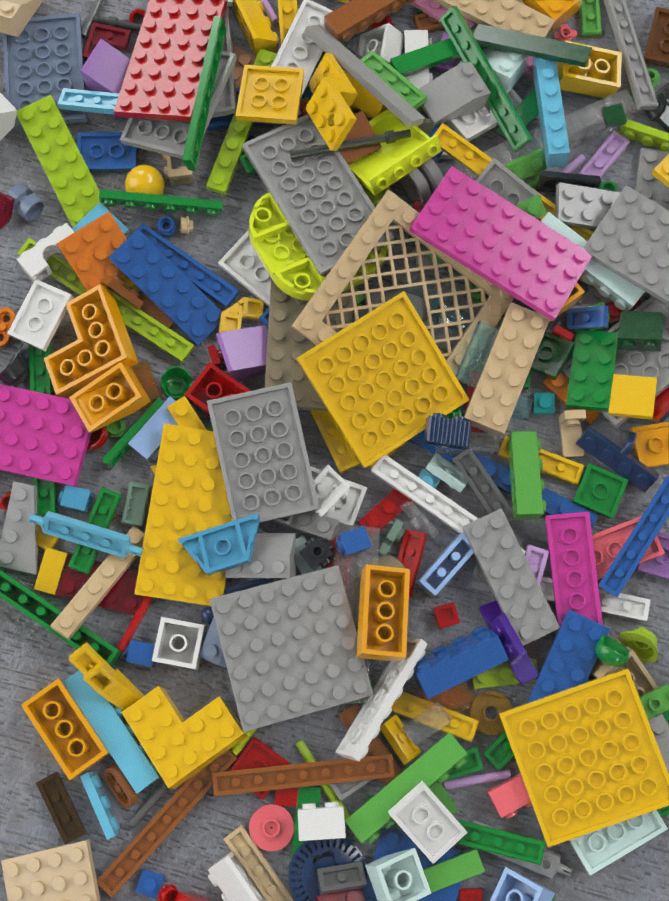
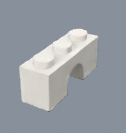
M67 223L55 228L52 234L40 239L33 248L24 251L17 259L21 268L33 282L35 279L42 281L52 274L47 264V259L52 254H62L56 243L74 233Z

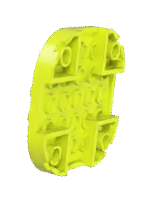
M269 192L262 196L253 207L249 219V239L278 288L291 297L309 301L328 274L324 276L319 275ZM387 245L377 249L378 258L386 257ZM369 253L365 260L374 259V253ZM379 261L380 269L382 268L384 261ZM375 262L365 263L366 275L377 274ZM361 266L353 277L363 276ZM363 279L353 280L354 287L364 283ZM349 283L343 291L350 289Z

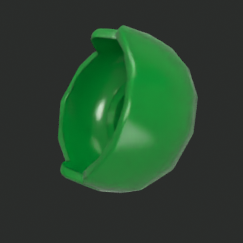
M169 367L162 374L160 381L161 391L167 398L172 397L174 400H178L185 396L184 394L191 387L192 376L183 367Z
M602 635L596 644L598 658L608 666L620 667L625 665L629 659L630 651L606 635Z

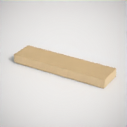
M243 825L224 838V841L265 901H295Z

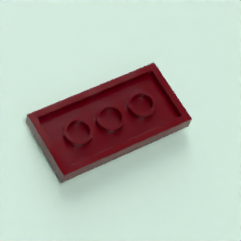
M68 554L56 596L72 600L103 562L95 561L90 575L68 567L73 556ZM127 569L98 606L135 615L145 597L135 594L138 571Z

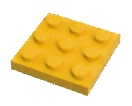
M244 65L235 115L236 120L297 125L305 75L304 69Z

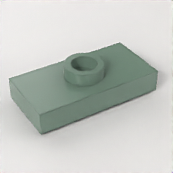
M129 482L121 524L143 528L151 485Z

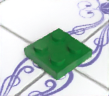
M589 463L572 502L612 520L628 479Z

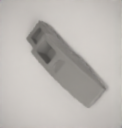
M312 511L269 520L312 537L320 536L322 539L327 538L331 542H333L340 523L337 519L324 515L320 517Z

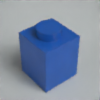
M365 526L337 536L336 546L338 552L343 553L344 557L366 551L372 547Z
M131 640L124 651V657H127L126 662L155 668L156 662L152 661L155 645Z

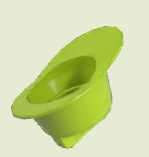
M639 627L633 631H625L619 634L620 642L631 648L642 663L656 662L658 659V640L651 631L645 627Z

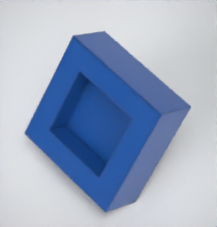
M144 868L135 892L157 899L166 875Z

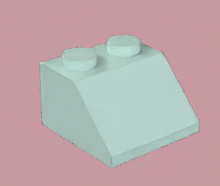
M415 848L384 856L365 865L378 901H417L431 894Z

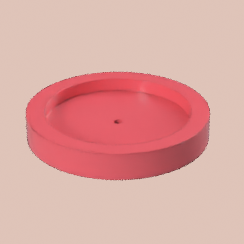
M267 804L260 807L250 820L249 833L251 839L259 848L265 851H277L285 847L290 842L294 833V821L289 811L275 804Z

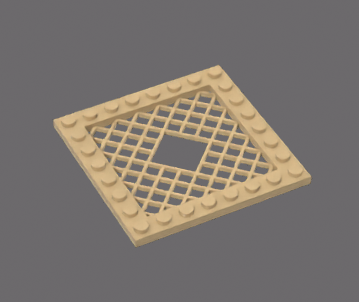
M388 189L291 327L315 345H318L337 333L333 329H343L351 324H345L343 312L354 311L356 321L359 319L358 310L368 309L371 312L372 308L379 307L385 303L384 291L422 285L429 324L426 328L430 330V335L435 343L446 341L447 353L442 355L448 356L446 361L457 380H459L514 297L409 232L410 227L420 213ZM392 221L395 224H397L395 226H389ZM399 229L400 240L390 241L388 230ZM403 230L413 238L404 239ZM385 232L386 242L377 243ZM415 241L417 253L407 254L405 243ZM401 243L403 255L393 256L391 245ZM420 243L430 251L421 252ZM387 245L389 257L378 258L377 247ZM373 249L374 259L365 260ZM432 254L433 265L423 267L421 255ZM436 255L446 263L437 265ZM418 256L419 267L409 269L407 257ZM403 258L405 269L395 271L393 259ZM389 260L391 271L381 273L379 261ZM375 262L377 274L366 275L365 263ZM361 266L363 276L353 277ZM448 267L450 278L440 279L438 268ZM452 268L463 276L454 277ZM434 269L436 280L426 281L424 270ZM420 271L422 282L411 283L410 272ZM406 273L408 284L397 286L396 274ZM392 275L393 286L383 288L381 276ZM378 277L379 288L369 290L367 278ZM363 279L365 290L354 292L353 280ZM464 279L466 290L456 292L454 280ZM450 281L452 292L442 294L440 283ZM469 281L476 285L478 289L470 290ZM349 283L351 293L341 294ZM436 283L438 295L428 296L426 285ZM380 292L382 303L371 305L370 293ZM480 292L482 303L472 304L470 293ZM485 293L489 295L487 300L485 299ZM366 294L367 305L357 307L355 295ZM466 294L468 305L458 306L457 295ZM351 296L353 307L343 309L341 297ZM453 296L454 307L444 308L443 297ZM439 298L440 309L430 311L429 299ZM337 300L339 310L329 311ZM482 306L474 317L473 307ZM469 308L470 320L461 321L459 309ZM455 310L457 322L447 323L445 312ZM441 312L443 324L433 325L431 314ZM339 313L341 325L330 326L329 314ZM324 317L326 319V324L322 322ZM470 323L463 333L461 324ZM457 325L459 336L449 338L447 326ZM443 327L445 338L435 340L433 328ZM459 339L451 351L450 341Z

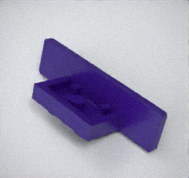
M493 601L480 606L479 611L488 628L498 635L509 659L507 662L519 684L522 685L539 677L538 672L506 614L502 613L498 602Z

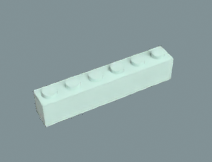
M550 212L541 220L542 223L582 248L588 242ZM592 259L581 275L582 280L586 284L594 286L600 295L608 297L620 310L629 311L645 292Z

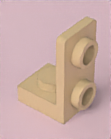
M162 154L163 160H167V166L164 167L165 179H169L171 186L195 183L193 171L188 170L186 166L173 169L172 156Z
M567 410L559 416L562 456L564 458L584 456V450L576 445V441L582 435L581 423L586 419L585 410Z

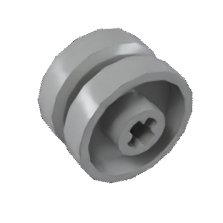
M431 158L399 179V182L413 201L421 200L422 204L430 199L431 194L434 193L444 177L437 164Z

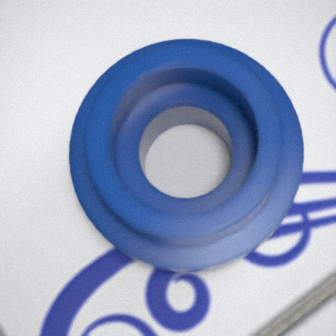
M165 216L158 220L156 228L160 235L168 237L176 232L177 224L173 218ZM169 225V229H163L164 226Z

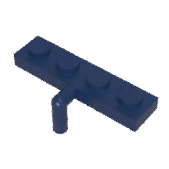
M588 426L576 441V445L623 478L628 479L630 483L644 493L659 477V474L629 454L637 439L636 432L629 433L627 441L622 448L591 426Z

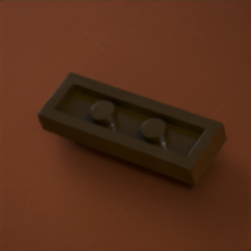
M55 772L38 781L36 785L64 844L66 845L86 834V829L59 773Z

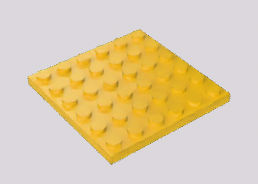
M405 291L296 358L363 468H366L423 431L428 416L433 413H441L446 416L469 401L468 396Z
M628 668L499 713L548 847L669 806V773Z

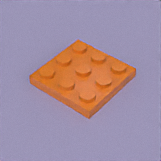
M110 212L105 213L56 243L87 291L99 284L107 288L108 285L102 282L106 274L111 278L116 276L119 279L125 276L108 259L127 240Z

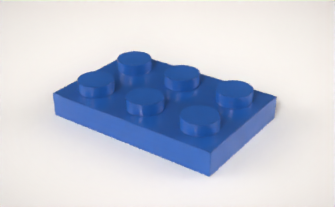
M123 132L77 133V147L90 173L130 172L133 168L137 167L138 148L121 143L120 137Z

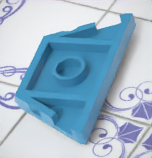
M256 513L179 538L178 541L192 558L197 561L206 574L219 573L251 562L260 515Z

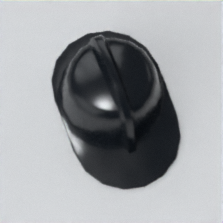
M25 342L22 343L7 367L0 373V380L8 386L17 387L28 375V364L19 352Z

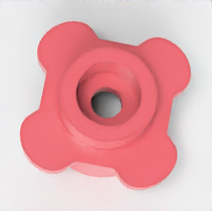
M562 24L560 30L554 33L555 39L564 42H571L577 36V31L569 28L567 24Z

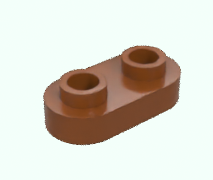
M112 765L105 769L103 772L105 783L118 803L124 808H130L136 804L138 793L136 794L119 766Z

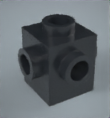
M314 536L305 543L306 547L299 552L310 568L315 571L320 566L325 568L333 561L331 559L334 556L332 550L335 548L327 538L323 540L319 536L316 539ZM321 549V554L316 556V551Z

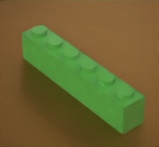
M449 732L346 819V824L362 844L368 842L370 845L380 836L378 832L382 828L389 829L396 823L388 813L394 805L421 781L431 791V787L435 783L442 784L450 777L449 771L454 767L458 770L467 762L465 759L468 756L467 752Z

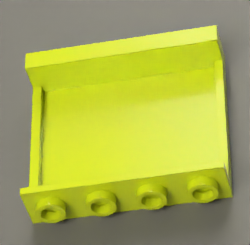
M387 109L369 121L375 135L385 134V131L394 130V132L410 129L411 138L396 140L395 143L390 144L386 142L380 143L381 149L348 166L357 180L370 192L377 195L440 153L441 147L437 135L430 138L417 126L408 127Z

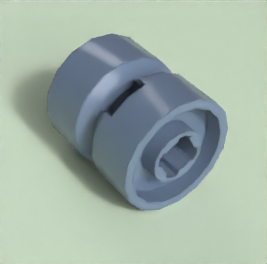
M25 183L15 185L7 194L15 198L13 209H18V213L26 221L36 219L45 208V202L38 195L33 194V191Z

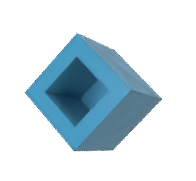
M66 485L59 495L60 506L64 509L89 515L95 494L90 490Z

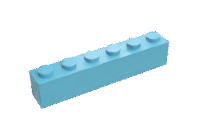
M533 57L532 72L546 168L567 166L570 149L556 61Z
M78 670L64 680L63 683L136 794L142 792L161 778L159 772L135 736L130 725L123 718V710L96 692L83 680L84 675Z

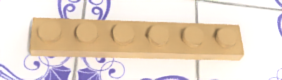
M133 526L126 535L130 536L131 545L142 548L145 533ZM128 553L125 558L109 554L50 625L51 628L70 640L138 556Z

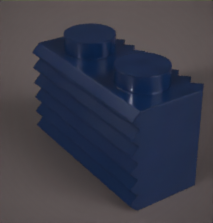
M433 413L426 418L423 444L465 450L469 448L472 422L466 421L465 417L454 416L453 419L445 418V414Z

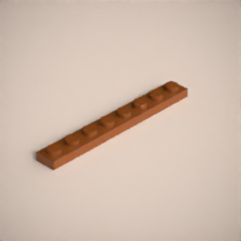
M228 750L189 778L100 876L97 884L111 898L117 894L213 786L212 773L227 771L237 760V757Z
M392 753L365 756L360 761L344 758L212 773L214 796L395 777Z

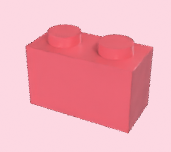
M521 773L486 791L493 807L501 818L504 816L506 819L511 818L518 813L517 809L525 806V808L532 806Z

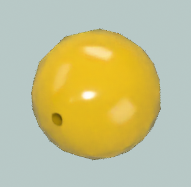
M139 165L127 174L125 180L126 192L163 195L164 178L154 167Z

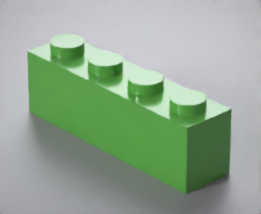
M537 431L511 432L507 438L513 520H539L546 512V501L542 500L544 480L540 477L543 463L542 459H539L538 451L541 449V441L537 439Z

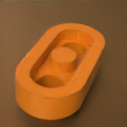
M7 307L0 309V337L4 336V339L0 341V349L10 344L12 337L7 333L16 317L13 310ZM10 317L8 322H4L5 318Z

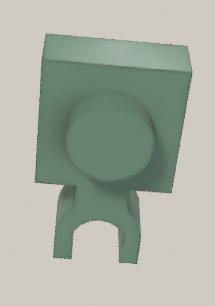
M396 519L378 551L380 555L386 556L394 541H400L405 532L402 529L404 523Z

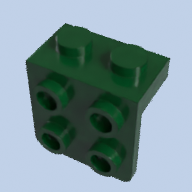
M621 312L617 337L618 350L661 351L663 313Z

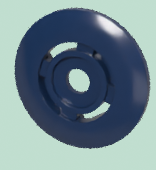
M346 838L305 841L294 853L288 870L289 888L295 901H316V896L321 895L316 873L317 869L362 862L366 878V864L359 849ZM332 852L331 856H322L312 862L316 855Z

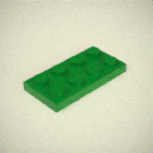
M589 330L576 331L566 408L609 412L618 348V333Z

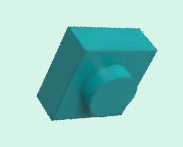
M534 392L533 415H554L555 393Z

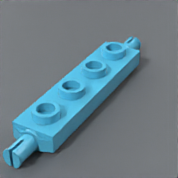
M48 511L44 517L31 514L29 518V523L40 525L42 532L122 558H125L128 553L139 557L143 553V548L131 545L130 536L54 512Z

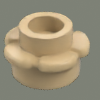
M186 216V218L180 217V234L188 236L189 232H193V220H189V216Z

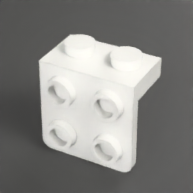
M328 464L313 479L320 508L314 511L320 517L324 514L327 516L334 510V504L338 499L343 500L350 493L349 488L351 484L345 481Z

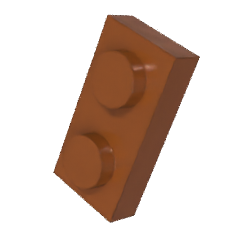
M106 274L102 279V282L138 309L143 305L144 302L139 299L140 294L131 287L129 290L124 288L123 285L125 283L118 277L114 276L111 278Z

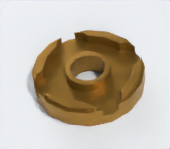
M485 691L478 694L472 700L469 707V717L479 721L477 726L479 732L486 735H498L505 731L499 713L513 707L504 694L497 691ZM489 706L497 710V716L492 720L488 719L485 715V710Z

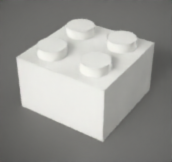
M161 617L152 661L199 670L201 660L199 654L205 641L207 626Z

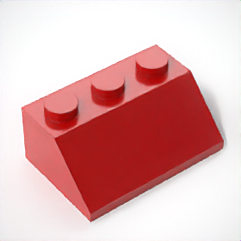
M209 362L184 395L190 404L210 417L207 401L251 390Z

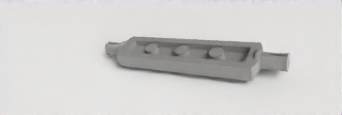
M476 820L472 822L479 825L491 827ZM544 849L541 865L491 853L550 878H553L557 872L570 877L573 870L572 867L560 863L559 854Z

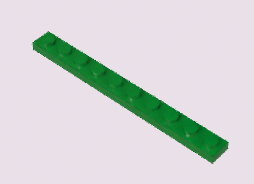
M51 342L46 352L29 345L30 391L53 395V384L44 361L45 357L52 354ZM33 478V485L37 486L36 515L43 516L48 511L58 514L57 483Z

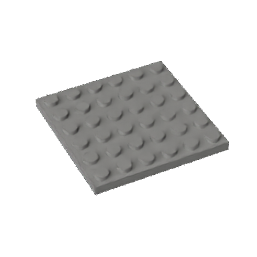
M338 565L209 599L243 732L374 695L365 661L363 658H356L357 632Z

